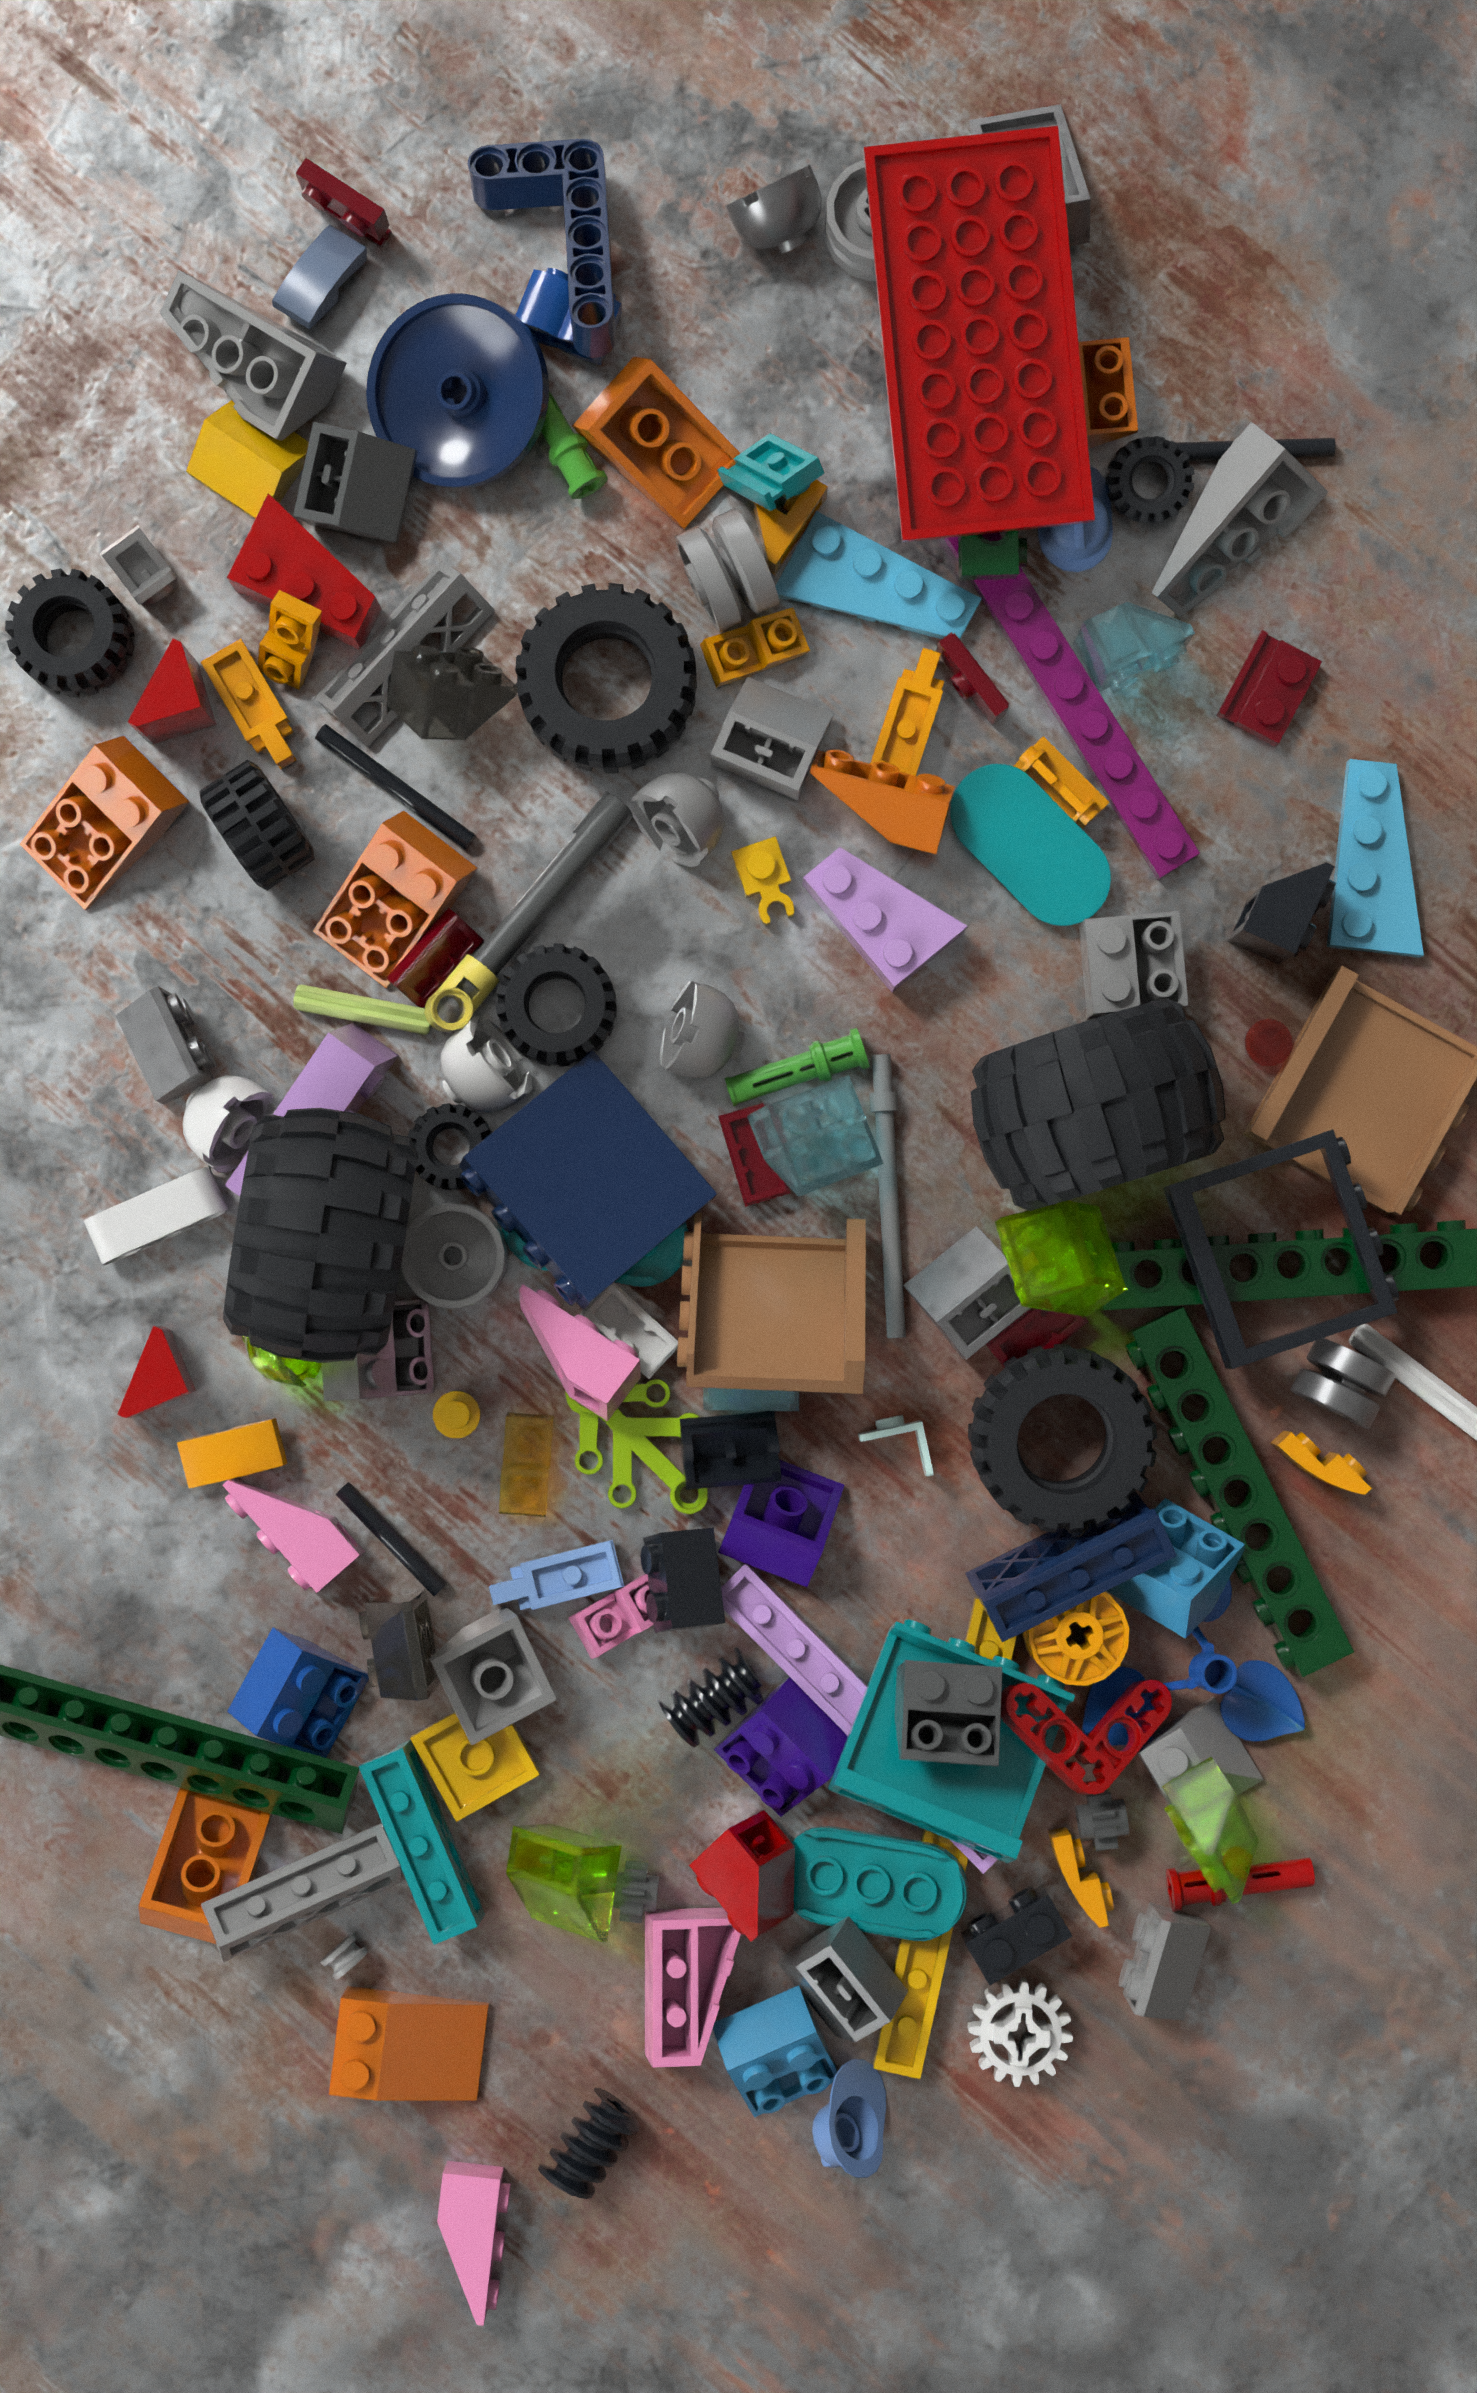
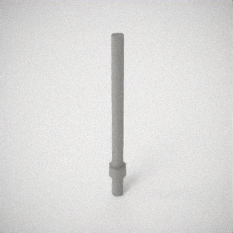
M891 1054L872 1055L874 1093H869L870 1112L875 1113L886 1328L887 1338L906 1337L894 1126V1111H898V1094L893 1092Z

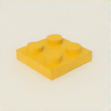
M455 1712L410 1737L456 1822L534 1779L541 1773L514 1723L471 1745Z

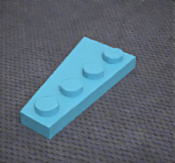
M818 511L812 517L775 586L779 599L787 601L791 599L811 604V607L827 611L831 609L855 615L858 619L874 623L879 621L899 626L902 630L938 639H943L951 632L961 639L982 599Z
M1349 759L1346 762L1334 873L1336 885L1332 893L1327 947L1418 958L1424 956L1397 764Z

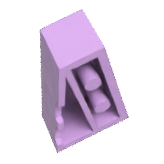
M841 847L803 877L802 886L891 993L963 935L968 927Z

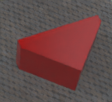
M163 1326L152 1327L117 1415L124 1418L136 1417L196 1391L171 1329Z

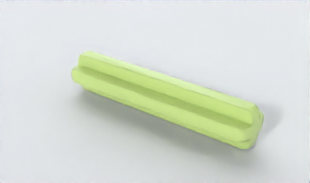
M302 984L298 985L295 990L293 1006L299 1011L422 1035L428 1034L431 1029V1025L426 1020L425 1008Z

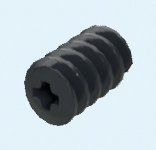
M738 1647L734 1648L737 1661L735 1665H732L723 1657L718 1659L720 1675L717 1676L708 1668L702 1670L705 1681L704 1686H700L691 1678L688 1679L686 1683L689 1696L685 1697L675 1689L670 1691L673 1701L671 1708L658 1700L663 1713L682 1740L694 1748L700 1744L698 1729L709 1737L716 1734L714 1718L725 1726L732 1723L729 1708H732L740 1715L746 1714L748 1711L745 1697L757 1705L763 1702L761 1692L763 1685Z
M594 2088V2091L602 2101L599 2105L586 2100L583 2103V2107L590 2115V2119L587 2121L576 2116L572 2119L573 2125L579 2131L577 2137L565 2132L561 2134L560 2138L568 2150L563 2152L556 2148H551L549 2151L550 2156L557 2164L555 2168L545 2164H540L538 2167L539 2172L552 2185L571 2196L582 2199L592 2198L595 2193L593 2183H601L605 2180L607 2173L604 2167L615 2166L618 2160L615 2151L621 2152L627 2149L629 2141L626 2135H637L640 2130L639 2122L631 2110L616 2096L601 2088Z

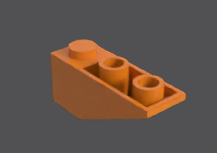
M818 750L810 768L811 775L889 842L937 854L955 786L945 784L944 779L936 775L919 774L915 776L900 772L898 767L887 762H873L869 764L854 760L853 756L845 751L828 750L824 752Z

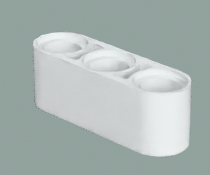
M204 1167L86 1219L84 1223L102 1265H107L226 1213L229 1209L211 1168Z

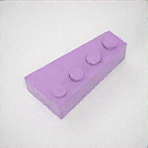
M354 1022L330 1031L273 1115L284 1117L287 1110L327 1108L357 1113L366 1099H370L384 1080V1075L399 1055ZM248 1152L225 1184L227 1188L238 1196L241 1194Z

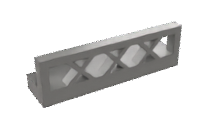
M441 561L317 694L315 699L328 712L338 718L363 744L369 747L495 609L460 572ZM465 594L477 608L464 622H452V607ZM441 632L440 648L432 656L420 657V641L428 633ZM397 667H409L406 685L401 690L388 691V676ZM377 701V716L363 729L351 716L364 702Z
M380 1823L203 1902L201 1906L224 1963L400 1883V1864Z

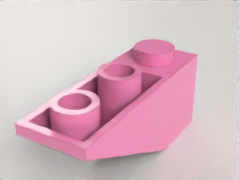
M523 1284L519 1288L521 1310L568 1396L608 1421L641 1378L638 1354L625 1342L617 1339L612 1342L601 1335L597 1326L588 1318L579 1314L573 1317L562 1310L559 1302L549 1293L540 1289L535 1292Z
M236 1478L227 1480L222 1485L229 1492L225 1497L229 1506L242 1519L249 1515L260 1528L256 1533L258 1539L272 1554L275 1555L279 1551L291 1564L287 1569L289 1574L304 1590L310 1587L316 1593L323 1590L365 1553L364 1549L333 1515Z
M447 2161L442 2175L437 2223L476 2325L484 2326L488 2309H497L500 2280L491 2279L493 2261L502 2262L505 2232L497 2231L499 2213L508 2212L511 2183H502L504 2167Z

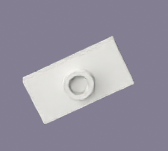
M615 1282L580 1313V1315L592 1321L599 1329V1333L612 1342L616 1339L621 1340L631 1346L640 1359V1371L648 1379L678 1349V1340Z

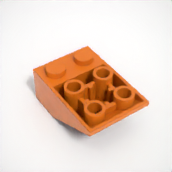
M120 736L93 746L21 841L20 845L84 910H87L165 834L190 801L125 736Z
M402 811L380 825L313 929V932L383 987L388 988L391 983L386 977L442 914L453 906L478 868L407 812Z

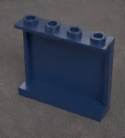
M594 1051L587 1054L464 1155L459 1165L463 1171L460 1174V1178L466 1187L475 1196L479 1197L483 1194L494 1207L491 1213L497 1223L506 1232L510 1233L514 1230L526 1244L522 1249L528 1259L539 1269L545 1266L557 1280L554 1283V1287L560 1296L571 1306L577 1303L582 1310L588 1307L596 1297L695 1213L700 1212L717 1195L716 1191Z

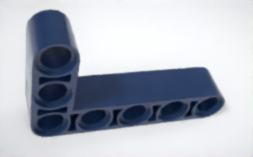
M569 139L486 145L474 150L470 154L467 164L474 202L479 207L486 210L564 206L569 308L573 343L575 349L581 355L590 358L605 356L615 346L616 333L604 153L601 146L590 139Z

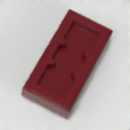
M951 632L938 642L936 652L941 653V660L953 674L949 678L953 688L963 700L967 701L971 698L990 724L994 725L1006 715L1009 708L1008 701L955 633Z
M448 908L386 979L417 1007L424 1008L428 998L438 990L467 954L471 955L484 939L454 911Z
M764 1103L718 1116L745 1207L790 1194Z
M1058 1283L1040 1297L1041 1300L985 1344L1003 1367L1002 1363L1013 1356L1019 1359L1028 1355L1027 1349L1041 1346L1043 1349L1054 1348V1344H1062L1089 1322Z

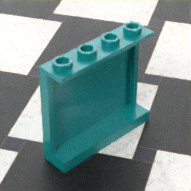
M905 1619L903 1624L896 1621L888 1630L828 1790L990 1857L1010 1863L1016 1860L1023 1843L1019 1838L1046 1764L1004 1723L1001 1717L999 1766L997 1767L900 1760L895 1723L897 1667L905 1660L1002 1667L1001 1692L1010 1685L1020 1683L1033 1684L1063 1713H1065L1067 1705L1074 1701L1075 1695L1064 1690V1683L1050 1676L1038 1674L1036 1679L1019 1672L1021 1666L1012 1660L1000 1656H994L992 1660L975 1654L976 1647L966 1641L949 1638L948 1642L931 1636L932 1629L922 1623L910 1619ZM1027 1696L1014 1698L1018 1703V1708L1015 1711L1017 1715L1028 1714L1037 1723L1047 1717L1046 1713L1044 1716L1034 1717L1025 1706L1029 1700ZM1052 1725L1045 1734V1742L1049 1750L1052 1749L1059 1729L1057 1725Z

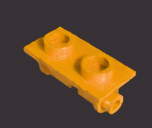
M1044 736L1034 746L1031 745L1013 766L1027 773L1082 830L1110 803Z

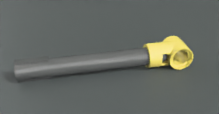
M608 791L600 797L572 831L574 834L474 956L472 957L467 954L438 990L428 998L424 1013L431 1027L438 1031L450 1032L464 1027L469 1022L473 1013L499 983V979L496 976L596 855H602L632 819L631 810L620 799ZM443 997H451L459 1004L460 1015L454 1023H447L438 1015L437 1005Z

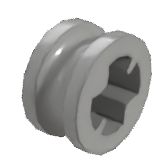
M354 1933L340 1942L320 1961L324 1967H332V1977L335 1980L346 1974L369 1952L366 1947L360 1948L356 1945L357 1937Z

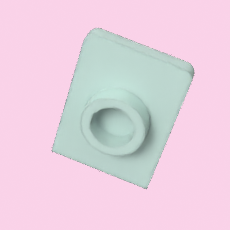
M903 1415L876 1420V1430L858 1433L859 1441L863 1442L915 1431L924 1475L926 1477L934 1475L922 1421L904 1423Z

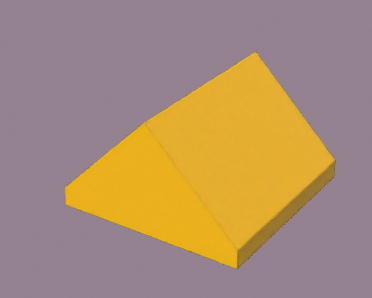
M231 400L204 419L186 472L256 519L268 493L280 503L304 468L309 442L295 432L282 441L275 439L244 420L234 409L235 403Z

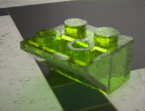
M1067 1200L1039 1209L1004 1216L995 1221L1001 1240V1249L1006 1256L1014 1281V1290L1021 1306L1087 1317L1127 1290L1099 1206Z
M1211 1756L1162 1786L1171 1803L1163 1809L1177 1830L1176 1833L1189 1855L1194 1857L1200 1866L1199 1869L1212 1891L1215 1893L1223 1889L1233 1905L1241 1900L1259 1839L1235 1791Z
M555 1824L513 1826L506 1875L531 1918L599 1942L608 1941L622 1845Z

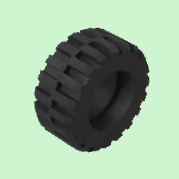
M595 583L581 586L582 593L571 597L567 591L556 597L557 605L550 610L543 607L534 617L536 621L532 630L526 629L521 640V655H517L515 665L518 698L534 735L542 745L546 744L552 750L553 755L562 761H573L576 763L577 768L590 772L595 767L604 768L605 773H619L620 767L629 765L634 770L645 766V760L655 755L657 758L662 756L669 750L668 744L674 738L679 739L686 729V720L689 715H692L696 702L697 673L694 651L689 644L688 634L682 623H677L673 619L672 611L664 603L655 604L652 602L649 593L638 588L634 593L624 591L623 584L609 583L606 590H596ZM599 639H619L631 643L644 654L651 669V687L644 703L631 714L615 720H596L583 716L576 711L569 703L563 690V671L566 662L572 654L583 645Z
M1054 1344V1348L1043 1349L1041 1346L1027 1349L1028 1355L1019 1359L1013 1356L1002 1363L1005 1368L996 1377L991 1374L983 1384L986 1390L982 1397L975 1398L971 1409L974 1413L973 1423L968 1424V1439L972 1447L970 1456L973 1466L976 1468L980 1480L1003 1510L1006 1509L1016 1520L1027 1526L1032 1523L1037 1525L1041 1531L1055 1533L1057 1528H1065L1069 1534L1084 1532V1525L1094 1523L1098 1528L1110 1522L1108 1515L1119 1509L1123 1514L1133 1504L1129 1500L1130 1496L1135 1490L1143 1492L1149 1481L1144 1475L1148 1466L1154 1467L1157 1452L1152 1449V1440L1157 1439L1156 1424L1151 1420L1149 1414L1152 1409L1147 1398L1137 1388L1138 1385L1109 1359L1100 1356L1095 1351L1083 1347L1081 1349L1072 1348L1069 1344ZM1059 1394L1079 1396L1090 1402L1103 1419L1106 1430L1103 1449L1095 1463L1081 1475L1065 1481L1043 1479L1031 1472L1020 1456L1017 1442L1020 1426L1029 1411L1046 1398Z

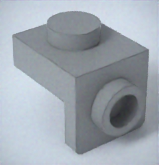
M138 525L100 553L138 605H141L146 600L150 604H154L173 589L170 583L177 578Z

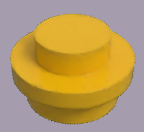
M448 1392L437 1400L433 1408V1421L436 1428L443 1435L450 1438L468 1436L477 1428L480 1421L479 1405L466 1392Z

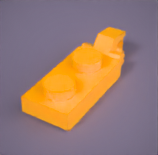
M240 638L201 661L203 668L249 745L253 746L256 753L258 754L267 748L280 770L297 761L284 739L294 733L289 725L290 720L243 640Z
M922 648L915 672L904 668L902 676L898 677L870 764L873 762H887L898 767L900 772L917 775L943 695L944 681L934 678L941 653Z

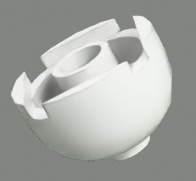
M474 1016L464 1027L458 1029L446 1041L441 1052V1071L445 1079L442 1082L443 1088L454 1102L458 1104L464 1103L471 1109L488 1113L503 1111L530 1093L533 1089L530 1071L522 1076L520 1069L514 1061H520L523 1057L519 1050L511 1044L503 1031L489 1020L482 1025L478 1024L480 1016Z
M229 1075L213 1079L203 1086L197 1087L187 1099L183 1117V1135L188 1146L213 1170L224 1173L235 1170L242 1161L239 1157L245 1154L249 1148L254 1125L266 1114L273 1115L277 1109V1106L270 1102V1098H274L273 1095L259 1084L247 1078Z

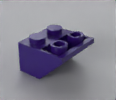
M789 1677L763 1699V1702L757 1705L715 1747L714 1751L727 1763L732 1771L736 1772L760 1796L766 1805L782 1817L833 1776L848 1736Z

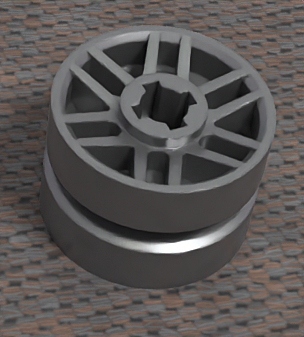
M1325 1338L1314 1341L1306 1358L1310 1363L1321 1369L1322 1372L1320 1374L1301 1368L1290 1390L1336 1416L1363 1428L1370 1429L1380 1407L1364 1394L1368 1392L1379 1397H1386L1396 1374L1375 1361Z

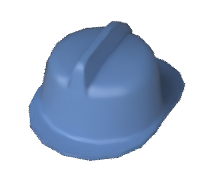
M1091 465L1094 522L1038 528V538L1042 552L1050 563L1064 571L1081 572L1092 569L1105 558L1111 547L1113 523L1111 501L1107 495L1109 489L1108 485H1105L1104 477Z
M851 2059L840 2067L834 2077L830 2102L819 2109L812 2126L813 2141L821 2156L822 2165L828 2168L842 2167L846 2173L855 2178H868L877 2172L883 2155L886 2090L879 2072L873 2069V2065L864 2059Z

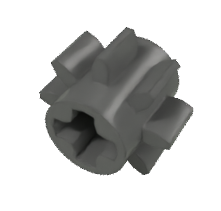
M1108 1789L1100 1794L1086 1795L1087 1804L1075 1806L1081 1842L1092 1840L1096 1851L1119 1848L1117 1837L1129 1835V1824L1124 1799L1112 1800L1111 1792Z
M626 1860L624 1872L612 1871L608 1908L620 1909L619 1921L642 1923L643 1911L656 1913L659 1876L647 1875L648 1863Z

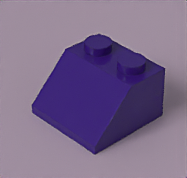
M779 1460L781 1481L743 1485L718 1553L807 1587L823 1552L845 1485Z

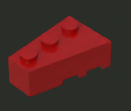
M268 493L227 579L235 591L270 607V603L278 591L281 590L321 610L319 631L360 649L366 643L382 610L375 595Z

